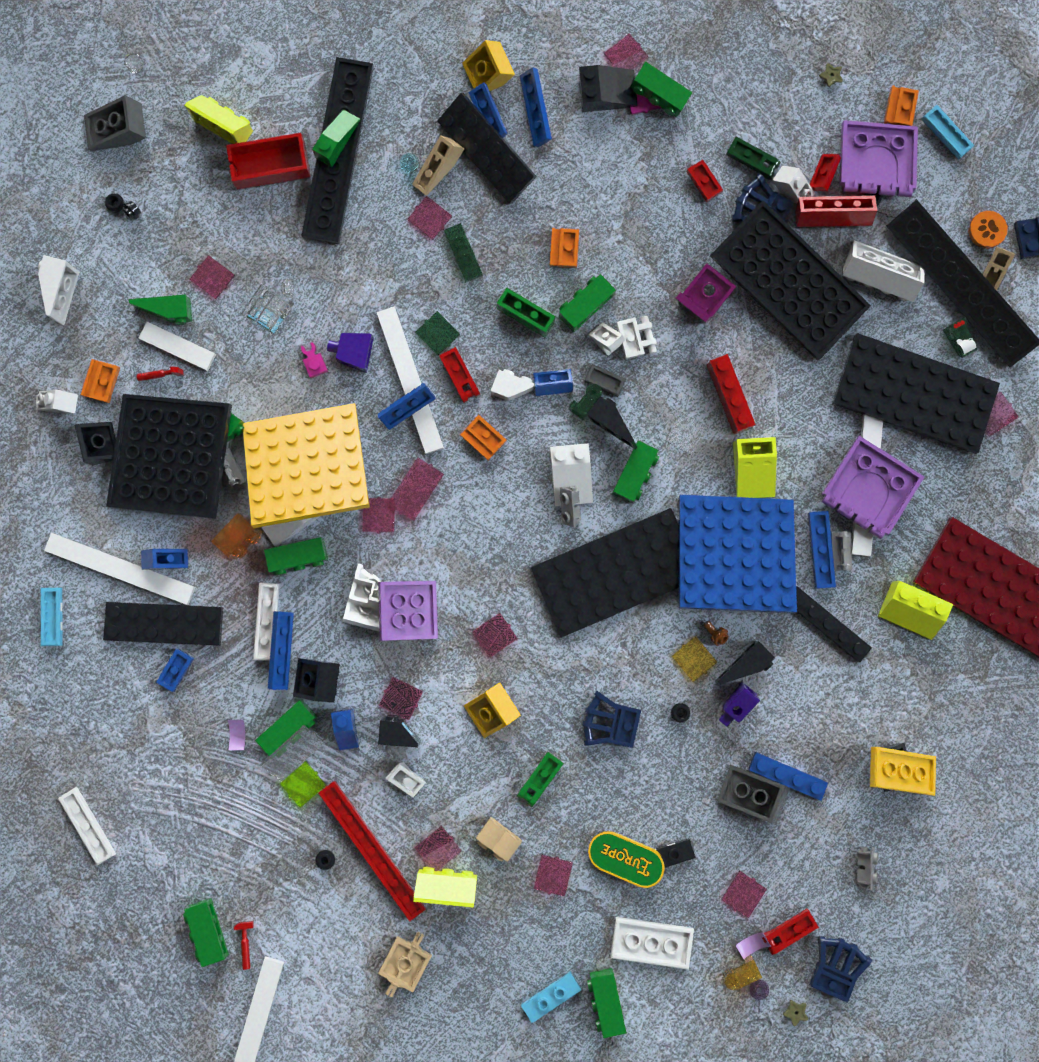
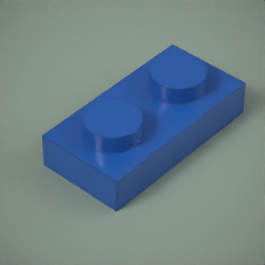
M178 648L175 649L156 683L171 692H175L194 658Z

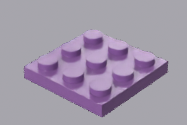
M436 581L378 582L380 641L438 639Z

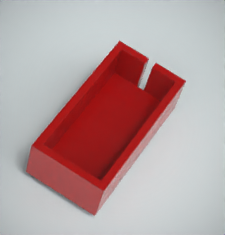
M301 133L226 145L228 160L231 164L229 165L231 179L237 190L311 177L306 145Z

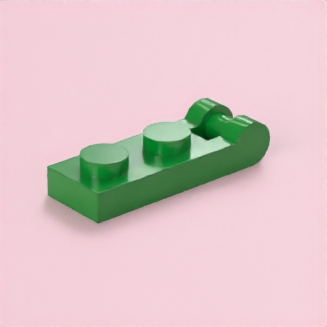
M547 752L516 796L519 799L523 798L530 807H533L564 763L550 752ZM529 788L535 791L533 796L527 792Z

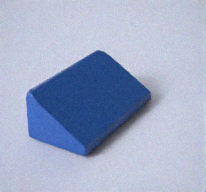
M571 369L533 373L536 396L573 392Z

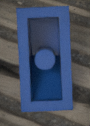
M188 549L141 550L142 570L188 568Z
M347 709L332 712L333 731L339 751L358 748L359 743L354 710Z

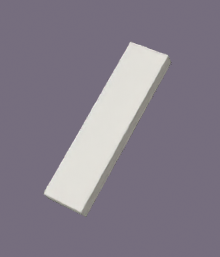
M146 322L139 336L140 340L206 371L209 370L216 356L215 353L149 322Z
M259 583L253 660L270 661L273 611H278L280 584Z
M76 787L58 798L96 865L98 866L116 854L79 789Z

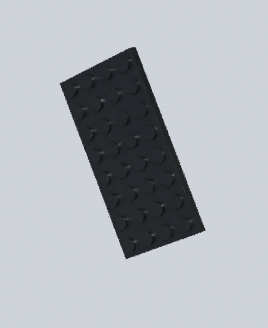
M764 201L710 255L726 273L817 361L871 307L851 285Z
M856 333L832 404L977 454L982 444L1000 383Z
M671 508L530 567L560 638L679 588V525Z

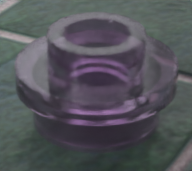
M756 979L751 982L749 992L754 999L763 1000L769 994V986L764 980ZM758 987L763 988L761 993L756 992Z

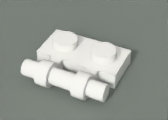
M642 316V324L638 325L636 318L617 322L619 333L626 339L622 343L626 360L644 356L645 347H648L650 354L657 352L655 346L657 342L653 338L651 330L653 327L652 323L649 322L648 316ZM640 331H644L646 340L641 341Z

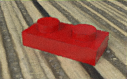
M822 154L810 182L813 191H828L841 160L839 154Z
M704 160L687 169V174L706 202L723 192L722 187Z

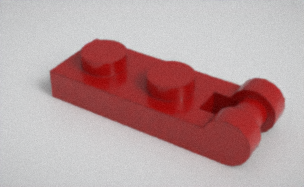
M456 347L439 355L463 403L467 402L468 398L480 395ZM469 384L471 389L464 392L462 387Z
M806 908L771 931L764 933L771 947H768L771 955L777 954L819 928L810 911ZM778 936L781 941L775 943L773 939ZM762 937L764 943H767L766 939Z

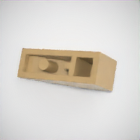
M440 135L412 185L423 194L428 195L455 166L464 148L451 138Z
M996 246L983 272L984 277L996 290L1015 256V253Z

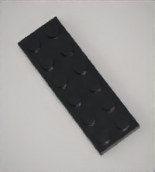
M460 93L437 120L450 137L464 148V153L509 204H512L537 177L464 93Z
M106 602L103 640L221 646L223 607Z

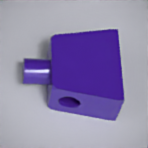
M341 333L339 342L328 341L327 351L337 353L336 360L338 363L367 373L374 337L370 333Z
M741 682L723 704L725 712L719 718V721L726 727L734 719L740 723L759 703L760 699L757 693ZM735 706H739L737 710L733 709Z

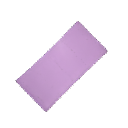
M228 720L230 730L229 750H244V721Z
M757 933L742 940L736 947L742 958L745 959L755 951L771 947L764 933ZM762 937L766 939L767 943H764Z

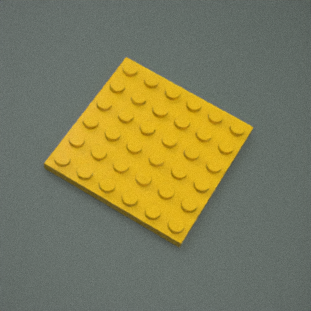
M355 403L242 424L244 426L245 459L251 525L253 528L370 507Z

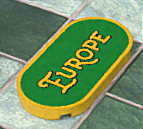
M613 831L597 834L589 844V858L592 864L601 871L642 888L655 886L663 877L665 871L663 859L658 851Z

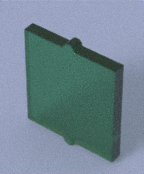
M438 311L428 320H425L424 324L415 331L437 356L447 347H451V343L460 336V333Z

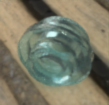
M406 153L401 157L400 166L405 172H413L418 168V158L414 154ZM408 161L413 162L411 166L406 165Z

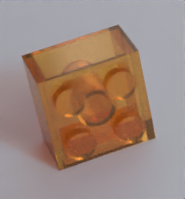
M237 513L211 542L228 558L237 560L247 554V548L251 544L255 545L261 539L260 535L263 531L260 528H253L251 520L247 516Z

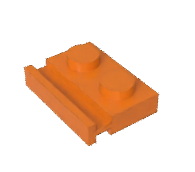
M892 85L889 92L884 124L912 126L919 90L904 87L897 88Z
M552 228L550 267L577 268L579 229Z
M91 359L80 395L110 403L120 367Z
M480 415L460 434L464 440L488 461L507 441Z

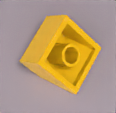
M485 40L462 62L473 88L484 82L487 84L489 91H492L506 84L515 75L501 43L497 41Z
M500 682L464 705L483 738L504 728L521 716Z

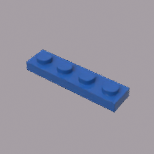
M532 67L520 75V81L533 145L540 147L551 141L552 137L538 69Z
M829 511L809 512L808 520L815 589L836 587Z
M273 611L268 689L288 690L294 612Z
M757 752L754 753L748 768L749 771L822 801L828 786L826 781Z

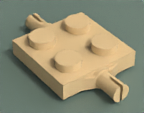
M417 932L412 942L406 941L399 936L396 937L378 972L379 975L387 978L391 983L385 993L386 995L390 993L389 997H393L397 987L413 992L432 956V954L419 946L424 934L421 933L420 935V932Z

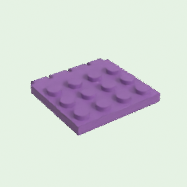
M844 120L841 128L839 186H843V192L857 193L858 187H860V193L876 194L878 189L879 195L894 196L897 191V196L911 197L917 185L918 127Z
M858 436L822 492V495H824L822 503L832 509L838 504L839 507L836 510L838 513L849 520L855 515L852 522L865 530L871 525L872 527L869 532L882 539L884 535L890 534L924 479V476L863 437Z

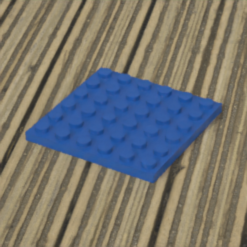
M679 495V609L796 613L794 500Z

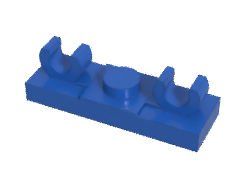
M483 82L468 93L476 108L504 138L507 135V131L487 84Z
M422 383L377 415L390 430L435 400L436 397L427 385Z

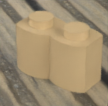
M492 817L489 818L476 837L479 840L477 843L486 850L488 848L494 852L493 855L498 860H505L507 862L522 843V840Z

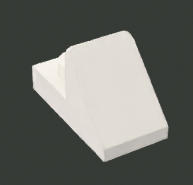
M603 322L589 334L593 341L608 356L626 340L621 333Z
M404 762L398 763L386 777L389 782L411 797H414L426 783L420 776L412 772Z

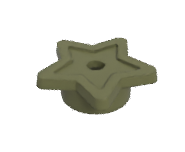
M827 63L825 71L819 77L823 78L828 87L836 82L842 83L843 79L840 76L842 67H833Z
M790 1000L789 1006L783 1012V1015L791 1018L793 1026H796L799 1021H808V1017L805 1014L807 1004H798Z

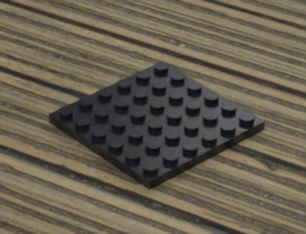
M123 394L106 507L216 519L232 404Z

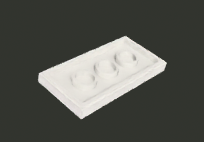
M615 917L610 957L689 970L694 929Z

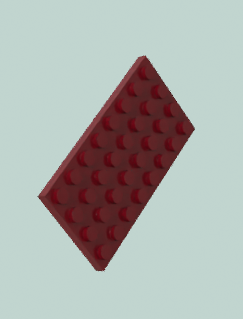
M950 517L912 583L934 596L953 604L954 608L1039 658V568L954 517Z

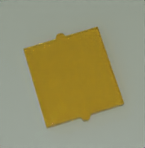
M696 636L688 643L682 644V648L672 655V658L692 682L696 681L703 674H707V671L717 663Z

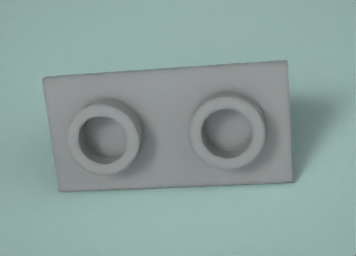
M230 448L226 449L222 474L228 490L246 482Z
M570 486L569 489L560 487L562 524L575 528L576 524H579L581 520L580 506H574V504L580 503L579 489H577V486Z
M832 532L834 571L852 570L851 532Z
M860 847V850H858V865L865 866V869H857V883H859L861 888H867V885H870V890H872L874 885L878 883V873L874 872L875 865H878V853H875V847H872L871 851H868V847Z

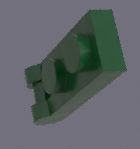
M737 136L726 153L727 156L755 170L769 180L773 178L774 170L781 164L779 159ZM764 162L769 164L768 168L763 166Z

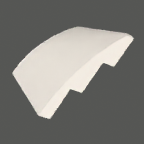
M361 564L357 565L342 622L380 632L378 582L381 581L374 574L371 575L363 569Z

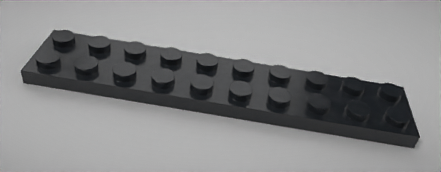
M336 57L321 134L343 110L360 118V122L333 167L316 159L301 234L302 238L334 244L340 243L374 68L373 63Z
M917 199L886 225L1009 368L1039 346V338Z

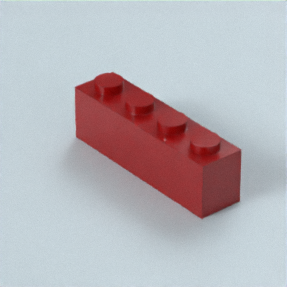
M875 196L799 197L795 210L797 227L872 226L877 213Z
M728 354L710 360L706 366L733 434L751 429L756 424Z

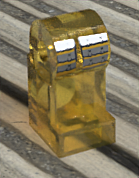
M751 954L744 959L745 964L735 969L728 968L724 971L723 981L728 989L738 990L762 978Z

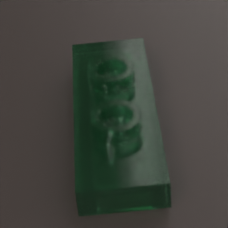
M460 223L445 229V236L465 283L483 276L462 224Z

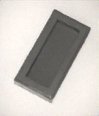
M594 364L591 365L584 380L585 383L592 384V386L616 397L619 396L626 381L625 378Z

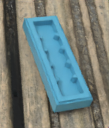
M938 105L922 117V121L958 160L975 146Z
M41 588V646H63L62 588Z
M570 971L522 1003L521 1007L531 1023H533L580 992L581 987Z

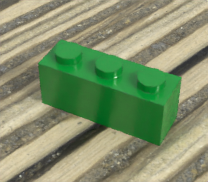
M646 61L630 86L636 94L643 95L649 99L651 104L661 107L668 115L674 117L680 114L692 94L690 90Z
M601 274L598 277L593 276L587 282L588 286L583 290L579 289L573 295L574 299L569 303L566 301L559 308L558 317L573 333L615 295L616 289Z
M507 287L497 302V310L546 338L555 323L556 316Z
M639 440L636 442V450H632L612 492L613 495L630 503H633L635 500L638 501L641 497L643 490L640 488L643 483L647 484L651 473L648 471L651 465L655 467L659 456H657L658 449Z
M322 537L264 550L269 573H275V576L287 574L286 570L294 569V572L305 570V566L308 565L313 567L323 566L325 561H329L324 538Z
M303 699L299 700L255 741L270 758L275 755L279 757L287 750L285 746L289 742L293 744L301 737L299 733L303 729L309 730L316 723L314 719L318 716Z
M212 898L186 907L183 917L185 923L190 928L189 937L196 948L195 957L197 962H200L201 967H205L225 960L229 952Z
M609 968L589 973L591 979L587 980L589 993L593 992L595 997L591 1002L593 1012H598L599 1019L595 1020L598 1032H602L603 1039L627 1034L613 969Z

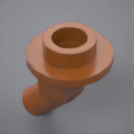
M709 620L703 624L712 635L711 641L716 646L726 643L729 637L727 629L720 627L717 630Z

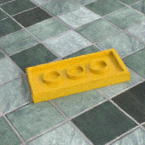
M871 747L870 787L935 796L936 756Z

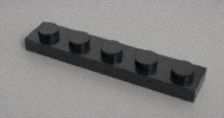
M796 586L797 612L860 663L872 647Z

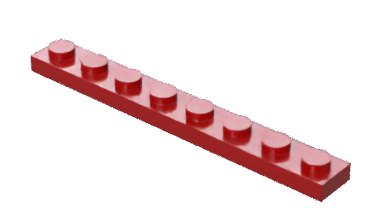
M333 781L318 792L409 922L425 911L426 907L422 902H414V890L337 782Z

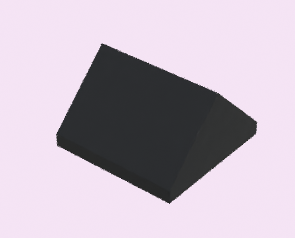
M112 422L74 425L84 463L94 466L113 461L116 437Z

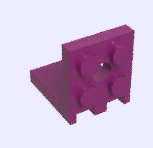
M706 263L683 293L680 292L676 299L708 323L736 286ZM707 285L715 287V292L711 296L704 293V288Z

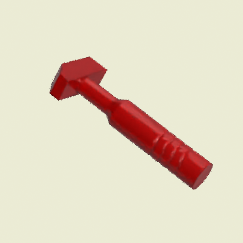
M172 366L170 370L166 371L157 370L137 374V380L144 381L162 378L172 374L183 376L184 373L183 369Z
M254 921L239 922L234 926V930H242L241 954L243 970L251 968L247 929L254 928Z

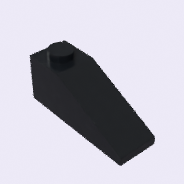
M600 396L587 413L590 421L636 450L637 445L616 408L617 404L610 398L604 399Z
M754 641L715 682L721 685L763 670L767 671L773 665L772 661L775 657L759 641Z

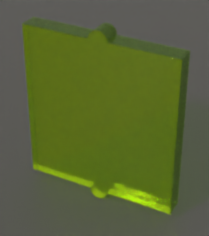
M307 761L280 783L288 793V797L292 798L300 808L326 786L325 782L318 775V771H315Z

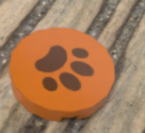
M986 210L980 212L971 220L968 233L975 245L990 249L1004 241L1008 226L1005 219L999 213Z

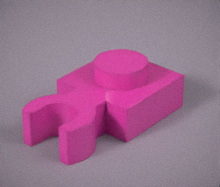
M311 342L312 349L310 351H306L304 346H301V351L308 357L303 359L309 377L314 378L328 372L321 353L315 354L316 346Z

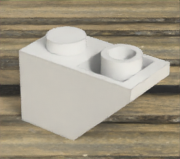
M782 166L772 180L779 192L796 204L799 197H813L815 194L800 168Z
M506 369L504 371L499 370L491 388V395L510 401L533 391L535 383H532V380L528 377L522 376L519 378L514 376L512 371Z
M56 389L39 391L36 397V410L74 414L78 395Z

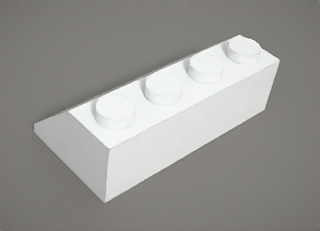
M853 241L843 267L842 276H845L850 281L856 280L861 282L866 287L880 289L885 294L898 296L903 301L909 300L914 302L924 284V269L919 264L858 241Z

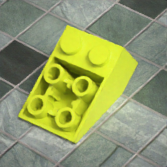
M776 437L737 439L734 441L736 497H775Z

